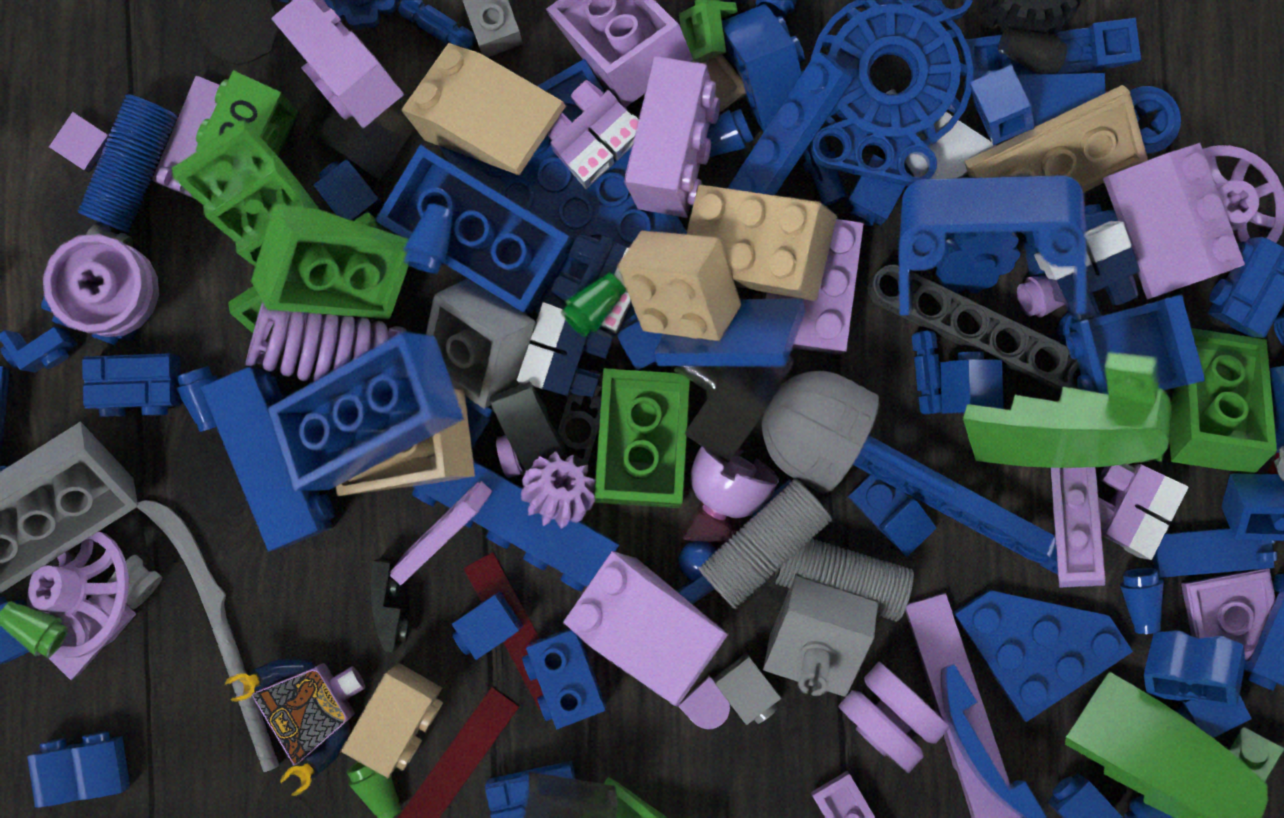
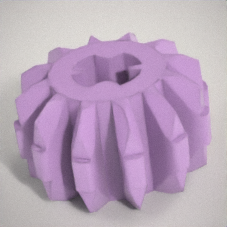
M555 451L549 456L548 460L539 457L534 461L532 468L525 472L522 479L524 488L521 492V501L530 503L528 508L529 516L537 513L543 515V526L549 524L551 519H555L560 529L567 526L569 520L577 524L583 519L585 511L591 509L595 501V495L592 493L596 487V480L586 477L588 465L580 467L574 465V455L568 457L566 461H562Z

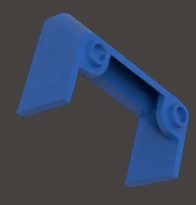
M1068 176L924 179L909 185L903 194L899 243L900 315H909L912 312V270H926L934 267L941 261L945 253V233L1038 231V246L1042 258L1055 267H1073V310L1076 313H1086L1084 194L1079 183Z

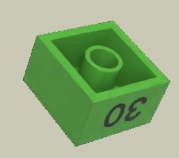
M233 70L229 80H223L215 95V103L217 105L210 119H205L197 131L196 142L198 144L195 150L198 151L244 120L278 156L299 111L281 92Z

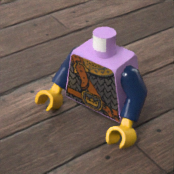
M276 659L251 670L249 675L243 673L233 675L225 682V685L236 680L243 683L244 692L242 695L231 700L237 702L248 699L251 696L253 697L294 766L288 769L281 777V783L290 775H297L301 779V787L292 794L293 796H297L305 791L310 785L311 777H317L339 757L351 732L348 720L355 714L347 699L365 689L362 677L353 666L333 677L324 663L314 666L307 659Z

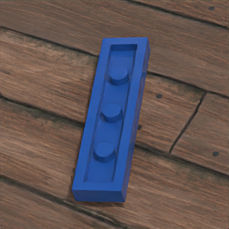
M817 51L727 189L775 196L853 77L829 56Z

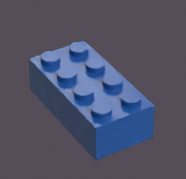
M421 145L375 221L399 236L409 239L423 213L426 212L428 204L439 205L451 210L453 216L451 219L452 224L446 265L527 314H532L575 241Z
M406 332L398 334L268 408L295 491L330 490L464 419L435 336Z
M248 367L202 386V392L267 550L272 551L286 548L334 528L331 518L335 517V511L326 493L320 495L319 490L295 491L268 410L269 407L287 398L278 376L272 377L268 371Z

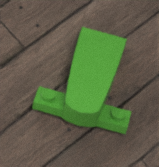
M244 120L172 167L173 179L204 206L205 217L233 239L236 243L237 253L255 267L274 204L320 210L280 158ZM369 212L354 220L355 222L388 232L380 223L375 221V218ZM254 286L228 302L230 314L252 333L262 304V299Z
M1108 353L1105 373L1109 395L1063 387L1060 402L1015 395L1011 410L967 404L963 421L975 460L1005 465L1047 468L1104 467L1137 462L1143 463L1149 460L1162 462L1164 452L1167 450L1169 443L1171 403L1165 392L1159 388L1156 358Z
M1108 672L1066 736L1065 745L1103 765L1105 767V775L1143 794V803L1174 818H1262L1268 801L1266 782L1284 751V748L1245 727L1242 728L1230 750H1228L1195 724L1111 672Z

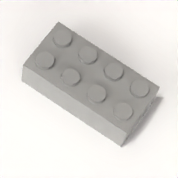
M81 421L0 472V593L138 507L133 477Z

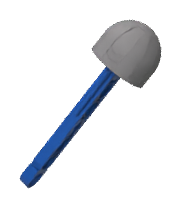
M810 371L796 375L784 382L769 399L762 419L764 441L775 464L787 475L822 494H826L841 481L850 467L854 465L1021 556L1040 563V566L1059 575L1056 537L869 436L868 434L878 410L879 398L877 394L838 374L826 371Z

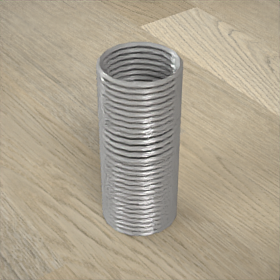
M792 480V483H789V486H786L783 492L776 495V498H773V501H770L767 507H763V510H760V513H757L754 519L750 518V522L747 521V524H744V528H740V532L732 535V539H728V542L721 545V548H718V551H715L712 557H708V560H705V563L699 566V571L733 608H737V605H741V602H744V599H747L750 593H754V590H757L760 584L765 583V578L769 579V575H773V571L777 572V568H781L783 563H786V560L793 557V554H796L799 548L806 545V542H809L812 536L819 533V530H822L825 524L832 521V518L800 482Z
M812 538L809 539V542H806V545L799 548V551H796L793 557L786 560V563H783L781 568H777L774 578L776 585L779 584L780 586L783 585L790 588L796 575L878 602L877 615L897 622L902 618L912 591L914 572L911 568L900 567V565L888 563L887 561L884 562L875 557L872 558L862 553L859 554V552L855 553V551L849 549H840L839 546L835 547V545L826 544V542L822 543V541Z

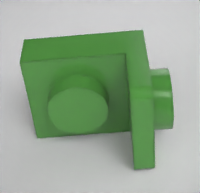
M695 0V6L679 13L681 31L693 58L691 62L703 63L726 52L721 20L738 12L735 2Z

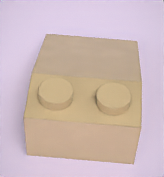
M448 43L401 111L425 141L520 175L566 106L560 99L481 53Z
M454 389L464 417L463 420L336 486L337 496L474 477L475 472L464 390Z

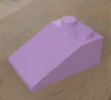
M558 0L546 8L550 17L581 58L587 61L592 72L606 90L609 89L624 108L646 93L654 56L689 62L693 60L679 24L655 0Z
M613 551L563 622L594 650L675 706H679L728 636L724 630L636 557Z

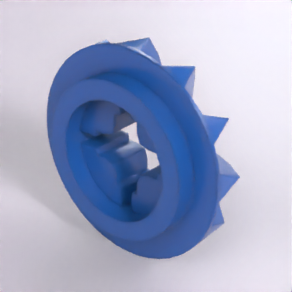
M1142 86L1130 90L1135 114L1139 112L1145 115L1154 110L1158 111L1150 123L1153 130L1151 131L1148 127L1140 130L1146 153L1154 154L1165 149L1175 140L1180 130L1181 114L1177 103L1167 92L1156 87Z

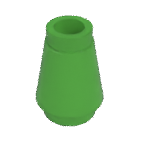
M13 601L8 602L0 611V626L36 657L39 655L47 658L53 656L67 636L68 627L61 624L62 620L59 617L21 604L18 605Z
M359 761L347 770L350 778L348 785L377 818H393L402 810L391 775L387 778Z

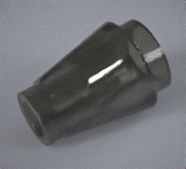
M1008 28L1000 38L998 51L1000 54L1006 55L1036 74H1056L1065 61L1067 45L1065 42L1060 41L1056 34Z

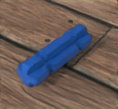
M402 0L398 8L402 17L412 23L417 21L418 27L445 44L450 42L453 45L472 50L476 42L473 32L463 26L458 28L456 21L430 5L425 7L422 0Z
M934 331L916 332L912 335L913 351H917L914 363L917 389L922 393V397H918L920 412L922 414L942 412L941 394L939 395L941 373L939 355L934 352V349L938 348L936 333Z

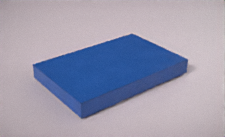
M739 299L741 306L720 341L663 334L654 353L657 365L786 366L805 314L803 299Z

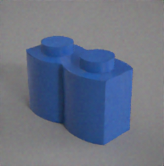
M1178 630L1153 633L1144 671L1146 692L1169 700L1192 699L1211 706H1237L1245 668L1244 645L1224 636L1197 639Z
M101 731L83 735V743L67 745L66 738L39 743L40 750L27 756L35 808L122 793L130 788L123 736L110 738L109 731Z

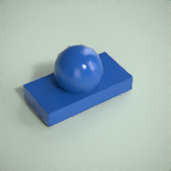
M694 540L687 543L681 549L678 556V565L681 573L690 581L676 591L691 604L715 589L699 571V566H702V563H705L708 557H712V554L718 551L712 543L705 540Z

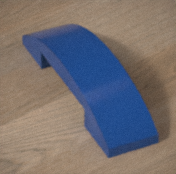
M1136 18L1093 23L1089 28L1060 31L1053 36L1051 33H1047L1043 40L1038 41L1034 40V35H1028L1026 41H1019L1017 37L1008 38V34L966 39L974 68L973 81L979 79L988 71L1000 70L1012 65L1017 76L1028 74H1083L1128 65L1141 60Z
M955 664L942 668L941 693L945 715L956 745L972 772L997 800L1022 818H1047L1025 781L1016 780L1008 786L1006 785L963 713L964 710L978 702Z

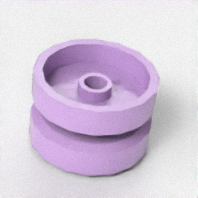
M99 234L78 236L62 244L49 259L43 277L44 295L55 316L69 327L104 337L123 336L142 327L153 314L159 297L158 276L150 261L135 248Z
M878 662L864 678L866 685L881 700L874 705L860 691L852 690L838 707L857 725L855 729L883 756L888 754L909 773L923 758L922 749L906 735L910 729L913 728L926 742L936 744L950 727L891 671Z

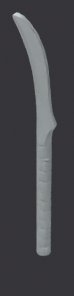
M150 500L137 502L138 509L145 513L167 535L185 562L213 628V633L223 656L229 677L241 673L247 674L226 618L224 607L226 593L218 586L210 573L193 534L183 519L170 507ZM236 680L232 682L236 697L244 692V685L241 681ZM251 696L248 699L238 701L263 772L279 767L280 765L267 733L266 725L255 700Z

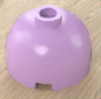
M707 440L699 449L690 472L691 486L697 498L704 504L703 510L719 520H725L727 516L732 518L751 516V514L760 510L771 498L779 482L778 476L759 459L756 458L752 464L740 457L744 452L743 450L721 441Z

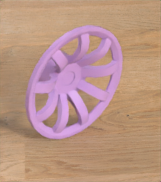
M1234 146L1203 148L1202 150L1238 244L1243 241L1247 242L1248 238H1250L1247 232L1248 221L1259 226L1271 228L1272 230L1267 238L1276 243L1284 227V189L1272 168L1259 156L1243 148ZM1215 156L1239 158L1230 181H1227L1221 175ZM1251 164L1258 169L1268 183L1254 188L1249 183L1243 181L1249 165ZM1271 192L1274 194L1276 204L1275 217L1257 212L1259 198Z
M100 531L81 542L80 552L73 561H71L69 552L66 551L57 557L59 567L44 565L32 573L28 588L27 607L35 610L39 609L38 611L61 618V624L68 627L69 622L76 633V646H60L54 655L64 658H79L91 654L112 636L124 613L129 590L127 564L117 543L107 534ZM93 541L98 542L106 549L104 555L99 560L83 567L92 554ZM112 563L114 564L117 577L116 582L87 583L88 579L100 574ZM116 594L110 615L94 603L86 600L87 595ZM78 611L89 615L102 626V629L90 640L88 629Z

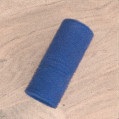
M127 94L125 99H123L124 102L121 103L122 106L120 111H118L119 114L116 115V122L113 123L114 126L111 129L112 133H109L108 142L105 143L106 147L102 150L103 154H100V162H97L98 166H95L96 170L92 174L93 178H90L91 182L87 186L88 190H85V197L82 198L83 201L80 202V209L77 211L88 218L129 233L131 232V225L134 224L133 221L137 217L136 213L139 212V205H142L141 201H144L143 197L147 193L146 190L149 189V182L152 181L151 178L155 173L153 169H157L156 165L159 164L157 160L161 159L159 155L163 154L164 146H167V139L170 138V131L173 130L172 127L176 123L175 119L178 117L173 112L157 104Z

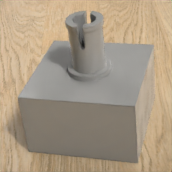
M467 278L435 294L426 335L435 336L453 388L463 389L466 397L485 409L491 405V396L518 386L517 378L530 343L535 320L531 319L527 313L521 312Z
M795 575L770 633L763 670L798 681L799 688L806 694L810 685L812 686L811 695L813 696L821 695L828 691L846 697L874 639L878 602Z

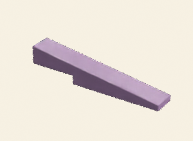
M946 593L908 603L905 612L937 715L949 726L942 701L941 669L955 664L978 702L964 710L963 713L1008 786L1010 783ZM949 729L944 734L953 767L958 772L971 818H1021L1004 806L983 786L963 758Z

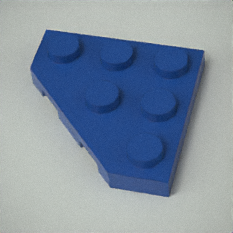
M987 589L952 612L1021 719L1025 722L1133 652L1111 617L1092 611Z

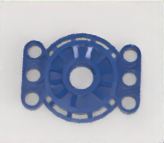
M856 0L847 4L829 20L818 36L810 61L817 51L820 52L823 45L829 49L827 56L848 72L853 79L824 121L827 127L822 128L816 134L811 144V154L818 165L832 170L909 186L918 180L930 179L937 169V159L928 146L935 144L954 127L965 111L972 92L970 82L973 81L974 68L971 52L961 29L954 20L961 18L968 11L973 0H964L963 6L958 9L946 8L941 0ZM863 7L865 10L860 12L857 9ZM847 16L849 21L842 26L836 36L828 35L834 25ZM953 40H956L957 45L962 53L964 64L960 63L958 50ZM884 55H896L903 58L911 70L909 86L898 94H885L879 91L873 85L870 78V68L875 60ZM960 77H965L964 92L959 102L955 95L959 87ZM949 110L955 113L948 124L936 133L934 124L942 118L945 112ZM837 114L842 121L836 123L832 117ZM923 133L926 139L922 141L917 135ZM826 136H835L843 144V153L834 159L827 158L821 153L819 142ZM869 145L880 147L885 153L884 164L878 168L867 166L862 160L863 149ZM918 154L926 160L928 168L924 176L913 177L906 172L904 161L907 156Z

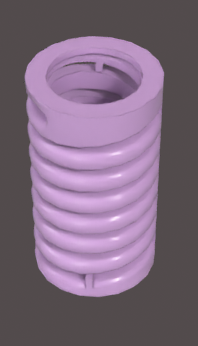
M262 301L245 365L254 366L258 363L263 365L266 371H273L286 343L281 373L284 376H291L293 374L302 349L297 377L303 381L308 380L319 352L313 379L315 382L328 375L336 351L333 371L349 363L352 355L354 360L372 350V348L374 349L398 334L406 332V328L395 326L387 330L384 322L376 321L370 324L369 319L366 317H357L354 320L353 316L267 310ZM274 324L273 330H272V334H271V337H270V340H269V344H268V342H266V338H267V336H268V334H269V331H270L272 325Z

